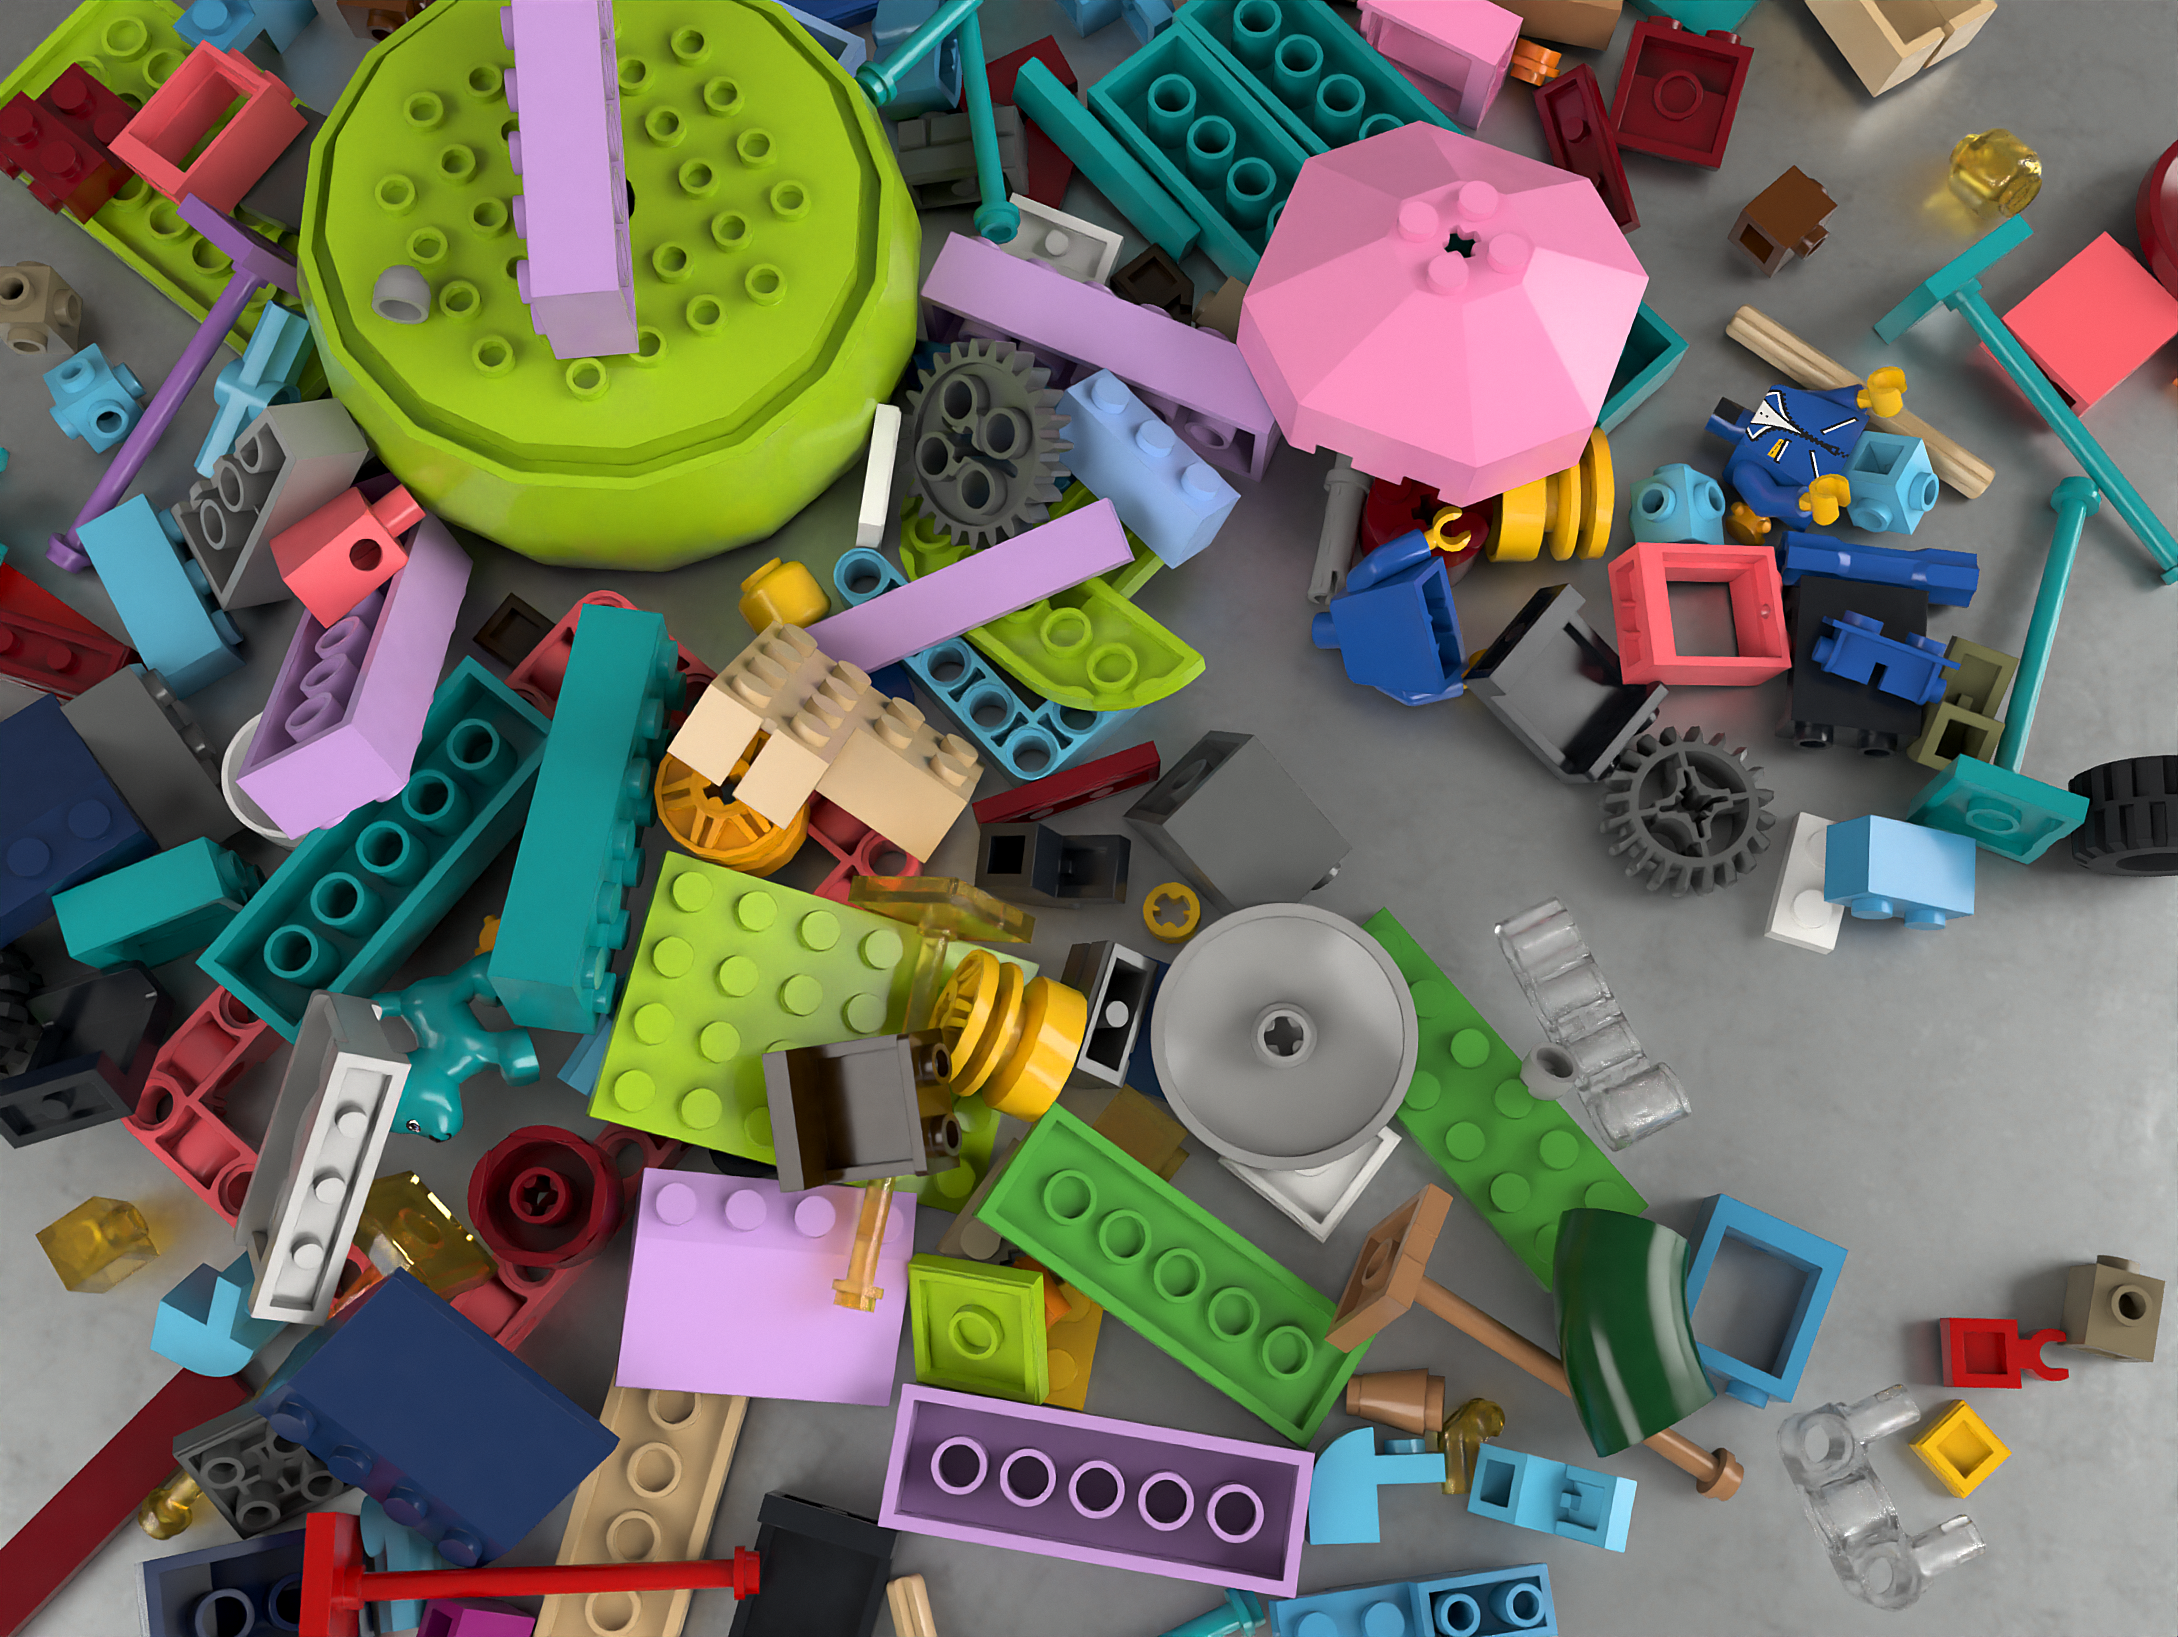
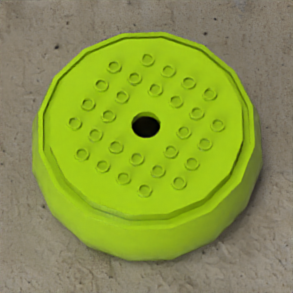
M436 0L366 53L311 144L298 245L296 284L333 398H338L343 403L353 422L362 429L366 445L432 514L542 564L566 568L668 572L768 539L849 472L861 459L873 434L878 403L889 405L912 359L917 331L922 230L915 207L876 107L857 81L782 5L771 0H612L626 188L635 197V207L629 219L639 353L556 359L547 335H536L531 306L530 304H523L517 279V261L528 260L526 239L518 238L514 222L513 196L524 195L522 175H515L512 168L508 141L509 132L520 131L518 112L510 111L504 80L505 69L515 68L514 50H507L504 43L500 8L502 6H511V0ZM404 264L414 267L422 274L423 278L428 282L431 292L429 315L426 321L418 324L397 323L379 316L372 309L374 286L379 275L391 266Z

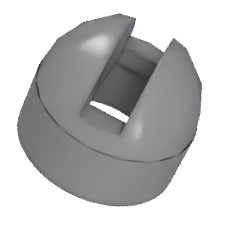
M404 264L391 266L379 275L374 286L372 309L379 316L393 322L402 324L422 323L427 320L431 302L430 286L422 274L414 267Z
M1539 1042L1531 1048L1523 1060L1519 1077L1522 1084L1529 1087L1528 1093L1534 1099L1553 1101L1569 1091L1578 1078L1580 1069L1573 1055L1563 1047L1551 1042Z

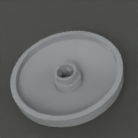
M1296 903L1263 904L1242 909L1215 921L1197 934L1177 955L1160 985L1154 1003L1151 1020L1152 1058L1159 1084L1169 1105L1180 1121L1205 1145L1227 1158L1251 1167L1278 1171L1305 1170L1332 1163L1355 1152L1376 1136L1393 1117L1407 1093L1415 1070L1418 1053L1417 1015L1413 998L1399 967L1382 945L1363 928L1334 912L1315 906Z

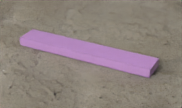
M1106 497L803 630L816 640L818 644L816 649L837 663L840 660L850 662L866 674H869L1132 562L1135 559L1113 502Z

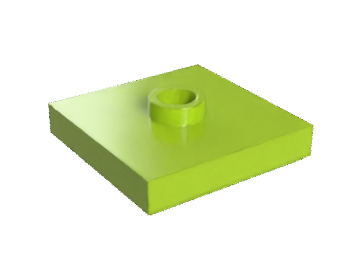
M917 1252L907 1263L916 1382L1040 1406L1049 1394L1043 1273Z

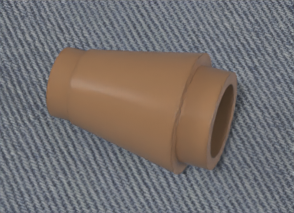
M1429 1368L1363 1373V1375L1352 1374L1348 1380L1347 1415L1360 1416L1361 1419L1425 1437L1426 1430L1442 1432L1445 1376L1429 1375Z

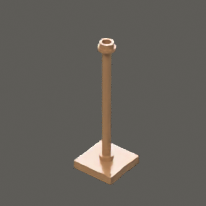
M1430 1182L1368 1231L1324 1340L1343 1352L1348 1353L1410 1310L1414 1300L1572 1399L1560 1359L1424 1275L1429 1256L1453 1200L1452 1195ZM1669 1427L1641 1441L1647 1447L1697 1477L1696 1490L1708 1499L1716 1497L1721 1501H1727L1736 1493L1741 1485L1744 1468L1736 1462L1735 1455L1725 1448H1718L1710 1454Z

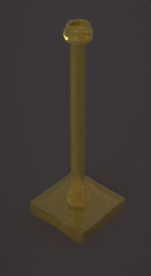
M853 875L847 900L874 914L917 926L916 933L922 936L901 1033L928 1029L949 942H956L959 939L962 941L1031 944L1036 920L1031 915L999 901L957 877ZM897 1176L870 1179L867 1182L846 1280L833 1279L831 1290L836 1291L833 1305L874 1313L876 1301L883 1298L884 1289L873 1286Z
M412 1170L374 1179L352 1243L359 1247L372 1264L329 1310L326 1321L398 1266L404 1268L435 1294L446 1300L483 1286L499 1269L500 1265ZM316 1325V1326L311 1330L310 1333H312L314 1330H316V1329H317L318 1327H320V1326H317V1325ZM282 1364L259 1388V1390L251 1397V1399L248 1402L257 1399L261 1396V1394L264 1392V1390L266 1389L270 1381L273 1379L277 1371L280 1369ZM185 1471L169 1490L158 1488L148 1494L143 1500L142 1510L138 1514L139 1525L149 1536L162 1541L169 1540L173 1535L183 1533L193 1520L190 1506L203 1491Z

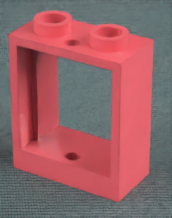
M203 39L107 148L148 185L178 207H180L190 192L229 214L304 129L308 122L290 104L296 97L294 92L277 76L268 70L261 73L247 57L232 47L225 54ZM239 95L249 100L185 173L176 167Z
M1637 542L1607 564L1623 684L1647 685L1654 681H1662L1664 685L1758 686L1792 667L1790 659L1792 643L1790 634L1786 630L1781 599L1783 582L1777 570L1774 547ZM1666 581L1729 583L1739 657L1676 656Z

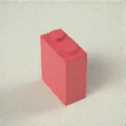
M2105 231L2000 320L2079 419L2178 334V302L2165 287L2138 263L2131 250L2117 243ZM1981 341L1979 346L2006 371L1984 342Z

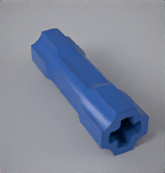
M1794 531L1782 532L1775 554L1777 570L1782 577L1783 586L1791 587L1801 575L1929 591L1928 604L1959 608L1969 607L1971 598L1977 590L1980 571L1977 565V554L1933 548L1906 551L1845 543L1835 536Z

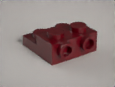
M1649 16L1647 22L1637 20L1629 35L1608 115L1617 148L1717 172L1722 163L1755 48L1740 45L1741 37L1727 31L1707 30L1705 36L1682 31L1683 24L1668 17Z
M74 62L35 101L21 90L0 110V170L13 181L22 174L31 181L26 187L28 192L54 215H57L64 208L85 225L136 174L107 147L138 112Z

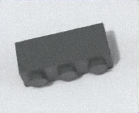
M142 663L130 664L59 708L164 852L203 836L216 844L222 843L247 826L234 815L226 802L222 789L221 774L210 760V757L216 754L214 746L195 722H191L187 726L171 705L178 700L175 691L156 668L147 671Z

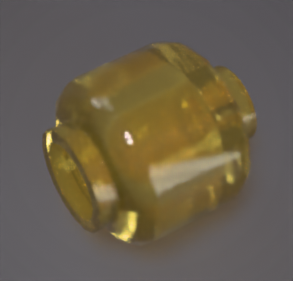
M1992 128L1979 135L1973 133L1966 136L1956 145L1949 158V162L1952 165L1947 175V188L1955 197L1984 220L1998 219L2002 216L2012 218L2028 207L2042 186V179L2040 178L2042 160L2031 148L2005 128Z

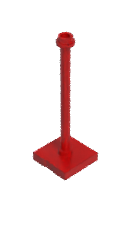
M341 1512L307 1513L299 1637H358L359 1612L364 1608L365 1602L713 1588H734V1600H745L747 1594H759L760 1550L746 1551V1545L735 1546L734 1559L367 1572L365 1564H362L364 1544L361 1534L360 1515Z

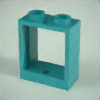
M203 836L54 895L51 898L70 958L101 970L138 959L143 961L150 970H153L208 948L267 882V878L257 864L253 865L240 858L233 850L228 851Z

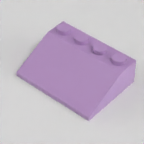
M644 1167L637 1187L614 1387L888 1407L909 1283L907 1263L912 1259L917 1193L835 1185H822L804 1191L780 1193L779 1180Z

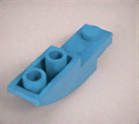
M1542 1562L1329 1587L1325 1588L1323 1592L1297 1595L1295 1599L1284 1597L1268 1600L1273 1637L1558 1636L1547 1563Z

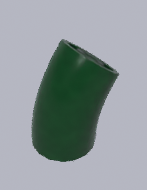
M1574 1208L1563 1211L1559 1217L1553 1254L1552 1300L1556 1339L1565 1379L1579 1419L1598 1458H1604L1638 1444L1683 1420L1715 1399L1717 1392L1705 1371L1690 1322L1687 1297V1270L1691 1247L1686 1238L1663 1225L1623 1212L1598 1208Z

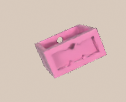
M1358 0L1356 7L1363 12L1354 30L1444 115L1477 131L1504 84L1523 18L1487 0Z

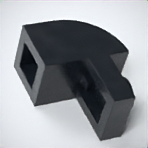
M1039 822L981 823L974 887L1001 899L1047 908L1079 909L1080 904H1125L1131 840L1120 834L1061 835Z

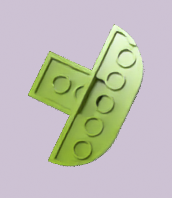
M913 478L910 486L915 482V478ZM1077 479L1062 494V501L1054 502L1047 509L1050 516L1049 522L1097 502L1099 499ZM905 494L899 513L902 520L901 547H899V551L911 582L986 550H971L970 545L954 546L951 545V535H935L933 529L936 518L920 519L918 516L924 501L923 497L908 498L907 494ZM1121 520L1120 523L1135 559L1134 561L961 634L1038 695L1055 703L1081 710L1118 711L1147 705L1182 689L1206 669L1204 657L1129 601L1165 562ZM1032 523L1033 529L1046 523Z

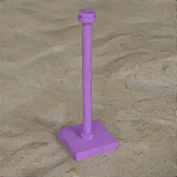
M190 192L181 203L176 214L233 259L234 262L231 268L236 272L67 533L63 535L53 532L47 542L50 547L45 553L46 557L61 568L75 574H80L85 566L93 564L75 529L116 507L257 288L266 289L268 284L272 283L301 300L296 284V256L280 244Z

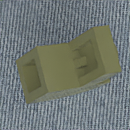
M1952 635L1943 658L1957 662L1961 666L1959 670L1945 665L1942 666L1938 677L1947 680L1945 692L1938 704L1926 701L1922 705L1920 737L1906 747V753L1909 758L1940 771L1960 753L1986 763L1990 762L2006 725L1995 720L1994 717L2020 660Z

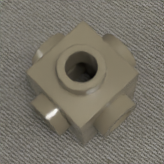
M22 261L17 263L16 266H0V338L17 354H77L83 299L51 266L35 261Z

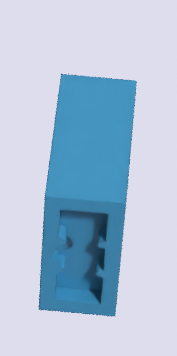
M1722 1193L1706 1197L1702 1202L1687 1240L1691 1247L1687 1270V1297L1690 1319L1723 1235L1807 1272L1809 1275L1771 1375L1695 1341L1705 1371L1728 1382L1725 1390L1726 1394L1751 1406L1765 1409L1767 1401L1791 1403L1848 1250Z

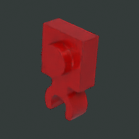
M1940 1318L1944 1387L2022 1389L2021 1369L2028 1376L2039 1381H2062L2069 1378L2068 1369L2049 1368L2042 1362L2040 1357L2041 1347L2046 1342L2066 1341V1333L2053 1328L2034 1329L2025 1333L2019 1339L2017 1319Z

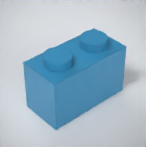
M1871 814L1828 825L1826 832L1824 902L1851 907V915L1857 918L1888 919L1895 916L1904 918V927L1925 931L1944 929L1946 920L1974 915L1976 839Z

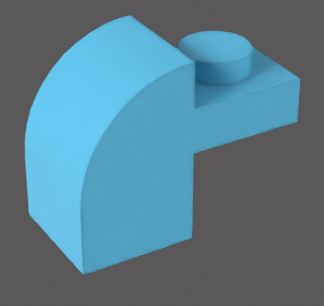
M247 1250L223 1272L202 1263L160 1300L150 1349L195 1373L212 1377L229 1376L243 1369L290 1322L253 1318L250 1316L247 1303L255 1277Z
M1366 1425L1348 1428L1335 1434L1315 1453L1304 1531L1305 1540L1310 1545L1379 1543L1377 1484L1446 1482L1444 1453L1426 1451L1425 1438L1385 1439V1453H1375L1373 1427Z
M1480 1443L1467 1512L1624 1553L1637 1481Z

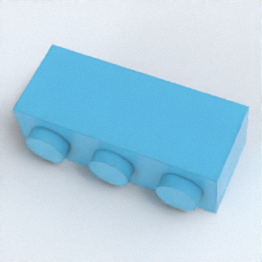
M142 493L75 530L148 671L156 668L166 678L175 691L178 700L181 701L247 665L236 645L244 640L229 612L223 611L222 608L218 610L209 594L213 591L196 559L190 558L183 545L186 540L170 512L172 508L168 507L162 511Z

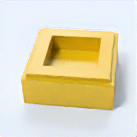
M1955 1399L1908 1443L1909 1447L1955 1498L1965 1499L2012 1454L1962 1399Z

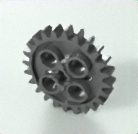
M971 338L970 343L953 342L951 343V353L936 352L933 354L935 369H919L917 372L924 389L907 390L906 393L909 401L915 406L913 414H901V422L910 428V437L897 441V447L910 451V460L899 468L900 473L913 474L915 482L910 486L906 494L908 498L923 497L924 501L918 513L919 518H936L933 533L935 535H951V545L954 546L970 545L971 550L989 549L1032 530V523H1048L1050 516L1044 502H1061L1063 499L1059 489L1053 484L1055 477H1068L1071 474V471L1059 462L1060 453L1074 449V443L1060 439L1059 430L1072 421L1071 416L1056 414L1054 407L1061 400L1064 393L1062 390L1044 389L1051 375V370L1049 368L1033 367L1035 354L1028 351H1016V343L979 338Z

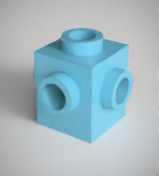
M96 343L91 344L42 375L56 402V405L49 409L54 420L70 439L75 440L82 435L98 454L114 444L126 442L145 413V409L139 400L140 397L147 394L144 386L124 362L115 366Z
M1863 430L1839 473L1849 483L1851 503L1846 507L1853 526H1859L1872 532L1890 531L1912 535L1924 512L1931 510L1934 506L1939 492L1938 477L1933 473L1923 440L1918 437Z
M1675 463L1658 467L1653 471V476L1630 484L1632 507L1629 510L1628 518L1630 528L1635 536V544L1637 542L1724 545L1721 516L1725 512V500L1717 480L1691 469V466L1687 464Z

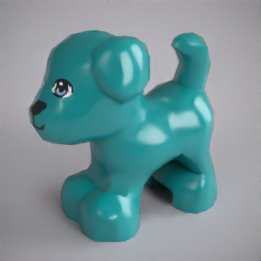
M493 950L477 955L448 975L426 977L416 981L405 990L374 993L366 998L379 1002L382 1008L380 1021L384 1017H402L415 1034L417 1049L405 1053L411 1063V1068L389 1132L416 1134L426 1137L435 1143L452 1139L464 1125V1112L459 1084L478 1073L487 1070L499 1072L509 1087L528 1086L540 1081L539 1064L526 1027L523 1026L502 1032H488L469 1005L474 998H477L484 1006L498 1008L503 1005L486 976Z

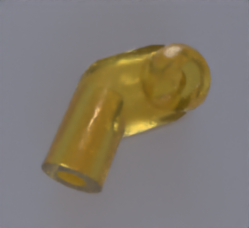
M1478 1397L1463 1402L1443 1423L1442 1432H1437V1450L1444 1453L1446 1482H1441L1442 1494L1471 1493L1474 1479L1472 1455L1480 1448V1443L1485 1444L1491 1436L1498 1437L1505 1428L1506 1418L1504 1411L1496 1402L1486 1401L1484 1398Z

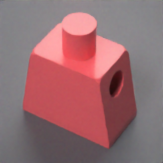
M403 483L373 505L357 487H352L271 539L269 545L282 580L325 629H328L406 565L409 557L398 536L424 518L427 513Z

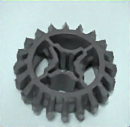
M1674 726L1666 727L1660 733L1659 742L1650 734H1645L1636 742L1637 752L1624 749L1620 754L1619 767L1621 769H1614L1603 780L1612 791L1603 793L1600 796L1598 807L1613 813V815L1604 818L1599 824L1600 832L1618 834L1620 837L1608 848L1609 855L1613 857L1620 856L1627 851L1633 859L1626 865L1624 870L1626 875L1632 877L1642 868L1649 871L1650 874L1646 880L1648 890L1655 891L1666 878L1669 879L1670 891L1673 897H1682L1687 892L1690 883L1699 897L1708 896L1713 892L1714 883L1723 889H1728L1737 883V872L1747 875L1756 868L1757 862L1753 854H1762L1770 846L1771 841L1761 831L1769 830L1773 827L1776 816L1759 808L1767 805L1774 799V791L1755 788L1754 783L1764 775V767H1752L1747 771L1742 766L1741 762L1748 754L1747 747H1739L1731 755L1724 751L1723 748L1726 744L1725 733H1717L1708 744L1703 743V733L1700 726L1690 727L1685 733L1683 740ZM1663 769L1666 781L1661 785L1663 799L1654 801L1649 808L1639 809V792L1645 776ZM1696 771L1710 778L1720 789H1712L1705 786L1700 781ZM1681 801L1684 810H1695L1696 813H1701L1691 821L1688 813H1678L1677 810H1671ZM1732 814V832L1728 844L1721 853L1710 856L1707 843L1712 839L1710 824L1717 822L1724 815ZM1650 833H1660L1667 836L1673 842L1677 854L1660 845Z

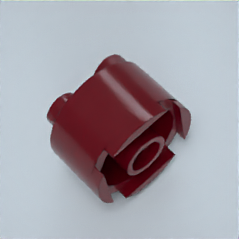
M1406 476L1403 477L1400 485L1376 477L1370 489L1359 528V544L1363 558L1376 547L1416 528L1422 533L1432 529L1428 528L1427 525H1432L1433 518L1438 511L1444 507L1458 506L1437 499L1440 491L1439 488ZM1491 497L1463 508L1459 507L1462 510V515L1455 520L1447 521L1441 527L1440 532L1446 537H1456L1460 533L1470 530L1471 538L1463 549L1451 552L1437 547L1430 550L1431 557L1443 556L1450 588L1456 586L1472 569L1487 540L1493 521Z
M533 1125L522 1127L508 1134L507 1138L482 1156L477 1162L470 1178L467 1202L469 1216L475 1229L479 1231L486 1244L500 1258L518 1265L546 1270H560L575 1267L602 1254L619 1227L624 1210L625 1195L623 1181L615 1159L599 1145L560 1127ZM551 1189L558 1191V1199L555 1205H549L547 1208L537 1205L539 1193H547Z

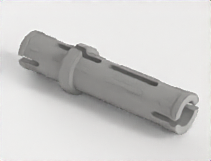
M1339 452L1336 453L1333 470L1328 471L1325 477L1324 488L1329 493L1311 585L1307 592L1308 600L1316 604L1320 603L1321 596H1326L1324 606H1330L1331 598L1346 586L1347 574L1352 567L1364 499L1368 498L1374 483L1369 474L1350 468L1353 457Z

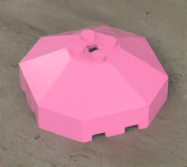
M1419 120L1305 160L1243 298L1236 344L1290 446L1312 454L1315 453L1318 445L1353 457L1350 468L1400 485L1403 477L1406 476L1439 488L1440 491L1437 499L1463 508L1578 464L1596 424L1649 277L1589 178ZM1457 233L1463 241L1473 239L1476 242L1472 246L1471 257L1463 258L1462 254L1458 251L1447 253L1444 248L1448 246L1450 234Z

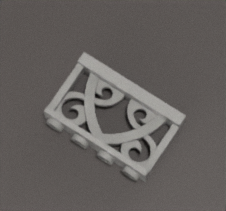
M320 989L314 990L310 996L233 1231L235 1244L247 1247L255 1277L247 1303L250 1316L253 1318L324 1326L411 1068L407 1054L391 1050L379 1024L382 1008L376 1000Z

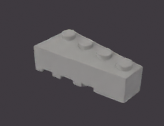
M338 398L267 406L234 441L236 451L233 454L221 455L212 465L215 474L210 479L198 480L189 490L191 499L178 502L170 510L223 611L293 598V591L281 578L269 541L348 490L369 451L362 429L353 422L347 409Z

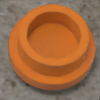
M1518 37L1510 61L1514 64L1509 75L1538 86H1543L1546 76L1554 79L1559 77L1561 70L1556 67L1562 54Z

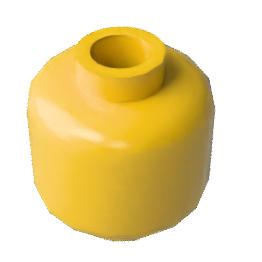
M776 557L755 571L739 586L744 593L738 603L739 613L757 636L774 620L783 626L789 623L805 629L821 622L831 609L830 597L806 566L799 561L783 563L779 557Z

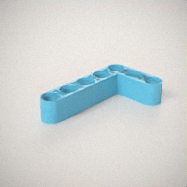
M864 547L851 549L844 553L836 562L833 572L835 586L842 605L846 610L908 584L904 577L881 554L873 549ZM870 575L880 580L878 586L869 593L859 594L850 590L852 583L861 576ZM959 635L896 662L916 686L1013 788H1018L1077 767L1145 706L1118 711H1090L1096 717V720L1090 727L1083 730L1070 729L1063 723L1062 718L1067 712L1076 708L1047 700L1035 712H1032ZM952 661L964 667L959 678L950 682H941L932 677L934 669L943 662ZM987 705L999 706L1006 711V717L1003 721L991 727L977 724L973 720L974 715L980 708ZM1029 749L1041 750L1050 758L1047 765L1036 772L1023 771L1017 767L1015 762L1022 752Z

